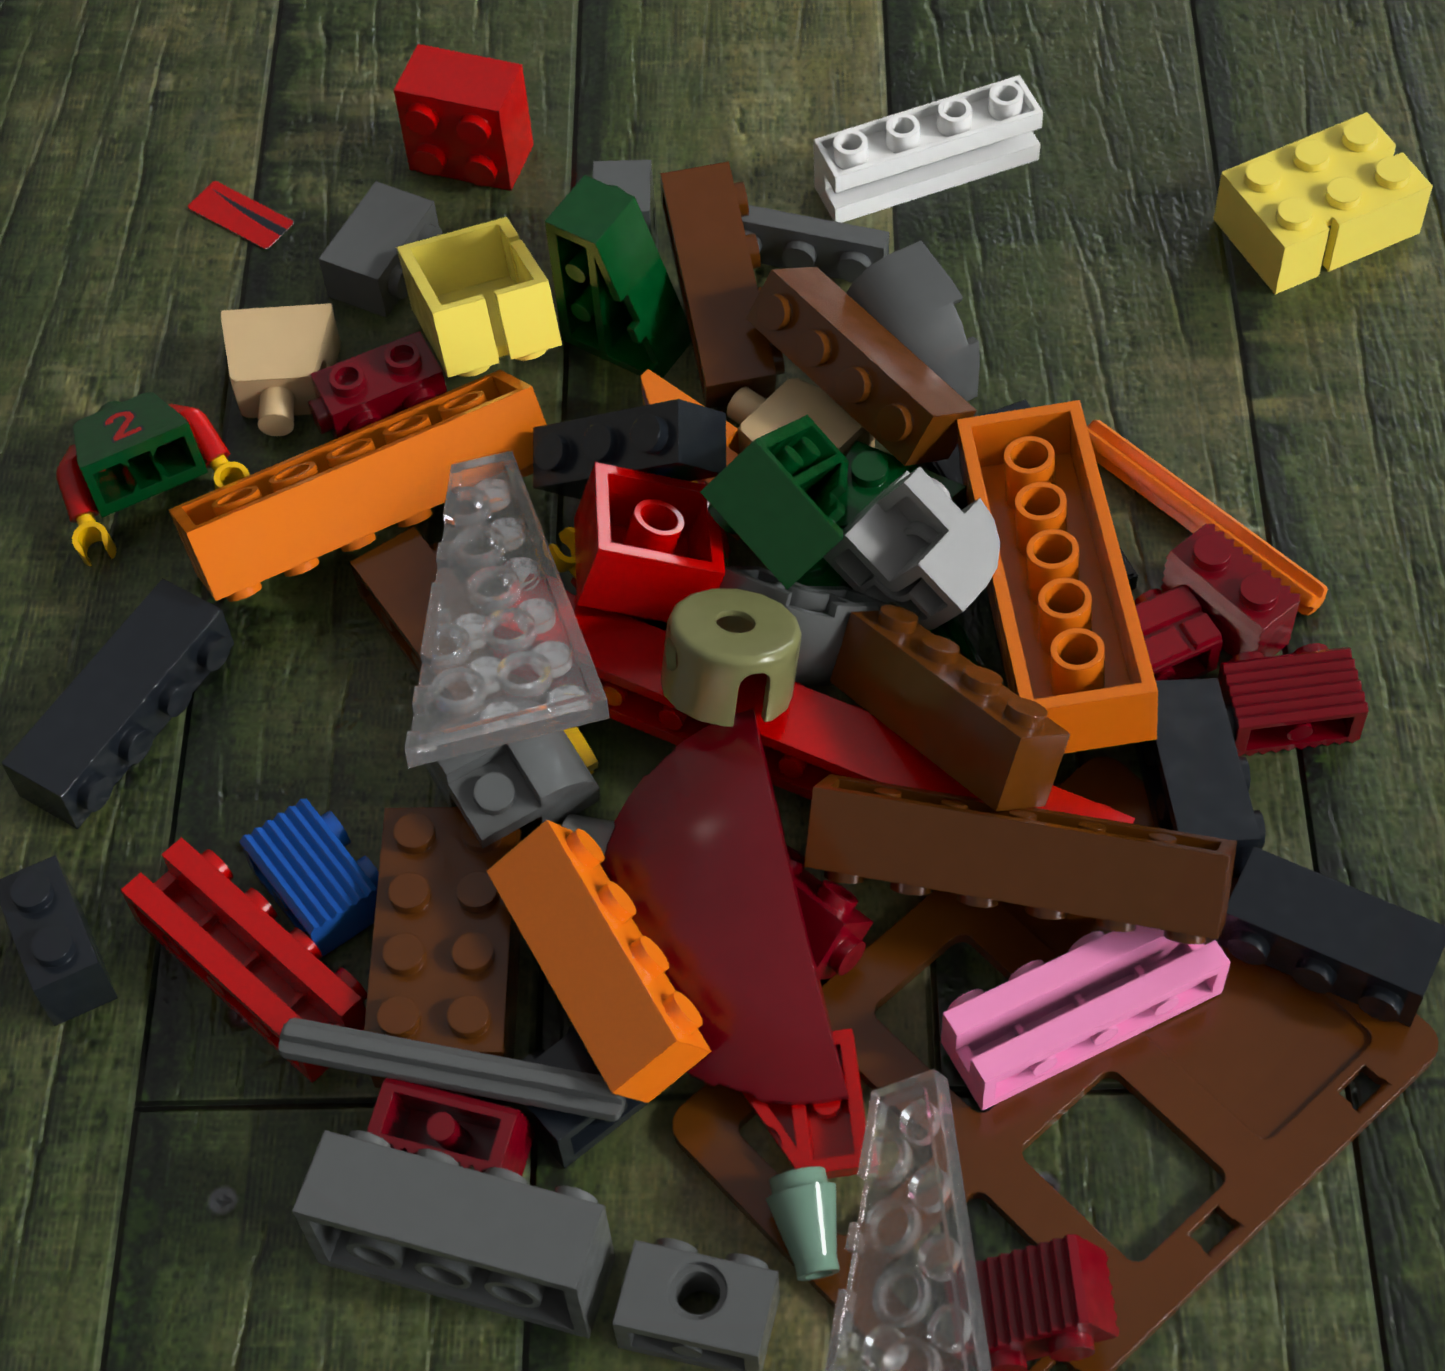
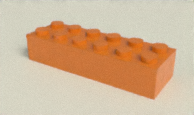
M498 370L169 509V513L198 578L214 600L218 601L226 597L229 602L239 601L261 590V582L283 572L286 577H291L313 569L320 562L318 557L338 548H341L343 552H350L369 545L376 539L375 532L396 523L398 527H409L428 519L432 515L431 508L451 499H453L454 503H464L476 499L488 491L486 484L508 475L509 479H519L533 474V427L547 424L533 387L502 370Z
M1080 400L957 419L959 464L963 485L967 486V504L970 505L981 498L995 520L1000 539L998 567L986 589L1009 689L1021 698L1029 699L1042 705L1048 712L1047 717L1070 733L1064 754L1157 740L1158 688Z

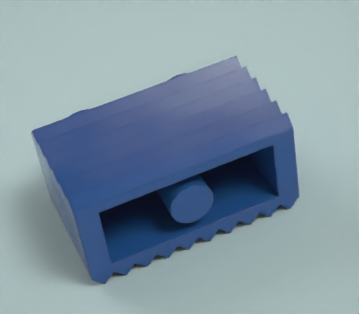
M300 799L296 806H288L285 813H277L274 820H266L262 827L254 828L251 834L243 835L239 841L254 875L258 877L261 884L264 885L267 892L279 905L293 926L301 929L317 945L322 953V957L374 923L379 871L367 856H363L357 861L354 860L345 848L351 843L350 838L338 818L330 810L320 816L307 799Z

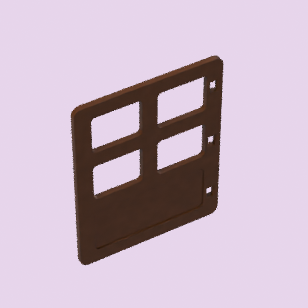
M1104 756L1092 758L1057 786L1135 818L1134 824L1154 827L1144 782L1114 758ZM1232 878L1229 899L1239 878ZM934 890L868 946L858 963L847 974L843 976L835 974L822 985V990L832 1031L850 1028L853 1030L860 1078L935 1151L936 1158L857 1230L849 1235L837 1233V1258L840 1272L828 1277L809 1280L808 1282L894 1371H971L963 1362L956 1359L955 1354L888 1287L885 1279L892 1270L968 1201L982 1199L998 1212L1031 1246H1037L1039 1242H1050L1053 1238H1064L1066 1234H1077L1104 1249L1108 1257L1106 1264L1111 1272L1109 1280L1113 1286L1111 1294L1115 1300L1113 1309L1117 1315L1115 1323L1120 1331L1119 1335L1116 1338L1094 1343L1095 1353L1088 1358L1062 1363L1070 1371H1115L1432 1064L1439 1046L1438 1037L1434 1029L1418 1014H1416L1411 1027L1397 1021L1386 1022L1375 1019L1366 1014L1358 1004L1330 992L1317 993L1299 985L1292 976L1265 964L1252 965L1234 957L1227 948L1220 946L1231 962L1221 994L997 1103L987 1112H976L961 1100L876 1018V1011L955 943L965 942L970 944L1009 980L1010 976L1017 969L1029 962L1042 960L1044 963H1047L1068 953L1071 946L1087 934L1096 931H1102L1104 934L1112 931L1094 925V918L1067 913L1066 918L1060 920L1042 919L1028 915L1025 912L1024 905L998 901V905L995 907H974L957 901L956 893ZM1206 938V942L1203 944L1206 945L1216 939ZM1363 1072L1375 1084L1381 1086L1355 1110L1340 1092ZM1107 1078L1115 1079L1121 1083L1211 1166L1223 1180V1185L1146 1259L1139 1262L1127 1259L1037 1173L1022 1156L1023 1151L1094 1086ZM706 1084L676 1111L672 1123L675 1141L679 1148L794 1266L766 1202V1198L772 1195L769 1179L778 1175V1173L739 1133L742 1126L753 1118L756 1113L742 1092L719 1084L714 1087ZM1216 1212L1234 1228L1206 1254L1202 1246L1191 1235ZM1048 1355L1042 1357L1028 1371H1050L1059 1361L1050 1359Z

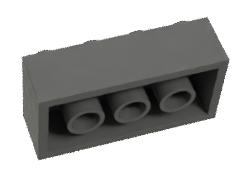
M324 1130L292 1210L319 1264L590 1338L616 1258L605 1206L598 1204L597 1199L593 1195L571 1186H558L555 1192L528 1185L524 1177L504 1168L489 1167L483 1173L460 1167L454 1158L433 1149H419L417 1154L390 1148L391 1146L386 1140L366 1131L352 1130L348 1136Z

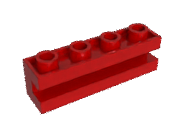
M181 837L161 854L168 871L154 884L140 872L121 889L135 920L278 1052L282 1027L291 1018H300L364 1031L366 1008L363 1002L367 999V992L358 980L344 968H339L333 973L319 960L322 958V953L311 938L297 927L287 932L275 921L278 915L262 894L252 887L244 893L231 882L234 878L231 870L212 850L206 849L200 854ZM288 1060L312 1083L329 1068Z

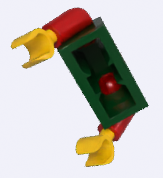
M153 392L142 393L123 402H107L101 406L97 413L78 420L73 425L75 443L69 446L56 470L58 486L70 522L78 524L72 535V544L83 562L88 566H91V562L87 556V551L95 542H103L111 559L117 553L116 545L106 528L95 520L98 514L102 518L209 473L208 468H212L215 472V490L250 475L248 469L243 464L227 460L230 452L205 413L198 408L167 404Z

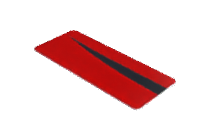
M213 181L188 205V209L264 249L270 248L293 225V220L218 181Z

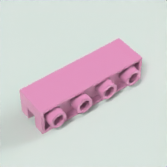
M1138 925L1131 932L1112 931L1104 934L1102 931L1092 932L1076 941L1068 953L1047 963H1044L1042 960L1029 962L1017 969L1010 976L1008 982L985 993L982 989H975L955 999L947 1011L943 1012L941 1044L983 1111L1221 994L1230 967V960L1216 940L1206 945L1183 944L1165 938L1163 936L1164 930Z

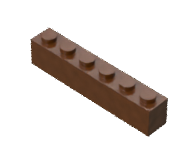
M829 774L813 787L804 867L824 870V877L838 883L858 884L864 882L865 878L890 882V889L901 894L923 896L930 894L931 889L956 893L957 901L969 906L990 908L997 906L998 901L1025 906V912L1028 915L1037 918L1060 920L1066 918L1067 913L1092 917L1094 918V925L1105 930L1131 932L1138 925L1164 930L1163 936L1171 941L1196 945L1205 943L1206 938L1219 939L1226 922L1237 841L1034 807L996 812L979 798Z

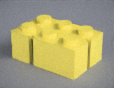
M1366 112L1222 171L1213 220L1273 293L1278 294L1318 277L1321 265L1330 272L1419 234L1433 185L1403 152L1394 156L1396 144Z
M507 217L397 247L411 308L448 378L456 375L471 377L482 374L491 365L500 363V357L509 355L511 360H532L542 356L547 349L562 345L549 281L522 239H519L518 233Z

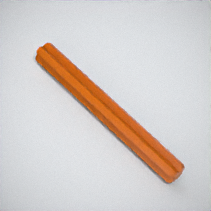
M1093 420L1087 426L1098 464L1190 532L1195 533L1205 524H1215V531L1224 532L1226 539H1234V547H1243V554L1252 555V562H1262V570H1271L1273 578H1281V585L1290 586V593L1300 594V603L1297 611L1302 615L1309 616L1322 605L1328 591L1325 584L1102 421Z

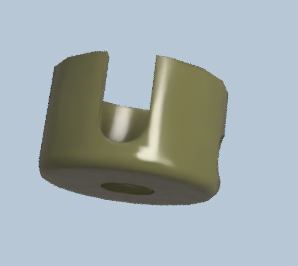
M713 588L690 594L675 604L667 621L660 680L664 696L677 710L698 721L724 727H733L738 689L741 681L750 675L764 673L767 675L761 717L764 722L774 720L788 709L793 696L802 638L797 618L783 604L756 592L734 588Z

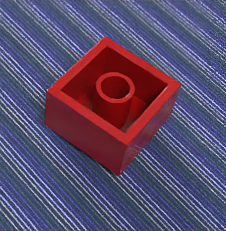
M417 44L393 90L409 169L423 172L427 175H437L471 182L480 186H490L512 191L534 145L522 64Z
M595 462L574 517L577 605L667 623L675 604L692 593L719 588L725 576L721 527L709 513L708 506L710 503L700 493L706 485Z

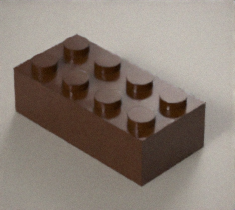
M458 807L385 808L364 1031L514 1059L521 932L486 871L524 839L522 827L482 848ZM371 1075L375 1088H381L385 1078Z

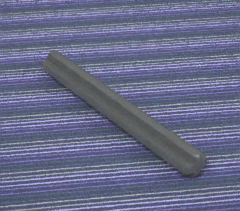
M300 1018L289 1019L283 1025L280 1034L279 1054L288 1060L382 1078L398 1079L419 1085L612 1122L619 1120L625 1108L626 1097L612 1094L601 1075Z

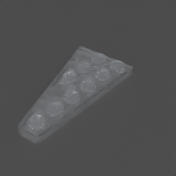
M508 451L451 464L443 512L445 526L442 542L438 543L436 555V581L432 582L420 651L422 666L419 684L414 688L412 700L414 715L411 731H407L405 743L408 768L609 719L607 697L513 452Z
M935 1069L871 1092L858 1169V1176L864 1180L858 1222L849 1223L845 1250L852 1253L847 1289H838L825 1371H992L948 1079Z

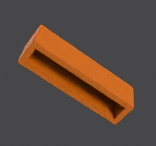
M545 820L486 872L611 1093L649 1103L712 1052L698 1029L703 1025L702 1018L692 1002L682 993L675 991L666 976L665 971L669 969V963L663 952L651 939L642 935L632 919L636 914L635 905L627 893L607 877L600 865L605 857L596 841L582 829L578 828L572 831L554 822Z

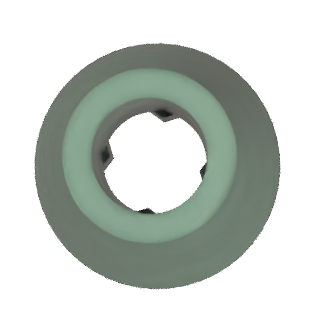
M820 1166L798 1168L770 1178L769 1184L772 1195L766 1198V1202L795 1266L797 1280H815L840 1272L837 1258L836 1184L828 1182L825 1168Z

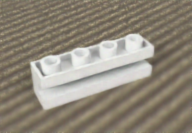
M1018 75L814 139V187L833 221L842 223L1039 160L1040 143L1033 131L1042 128L1043 111L1021 76Z

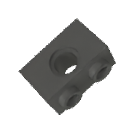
M659 1238L655 1241V1244L635 1240L612 1323L617 1346L625 1350L718 1371H763L780 1299L778 1271L768 1269V1265L764 1261L746 1254L732 1253L728 1254L725 1259L698 1254L695 1247L677 1239ZM694 1292H708L719 1300L711 1311L699 1315L688 1313L680 1307L683 1300Z

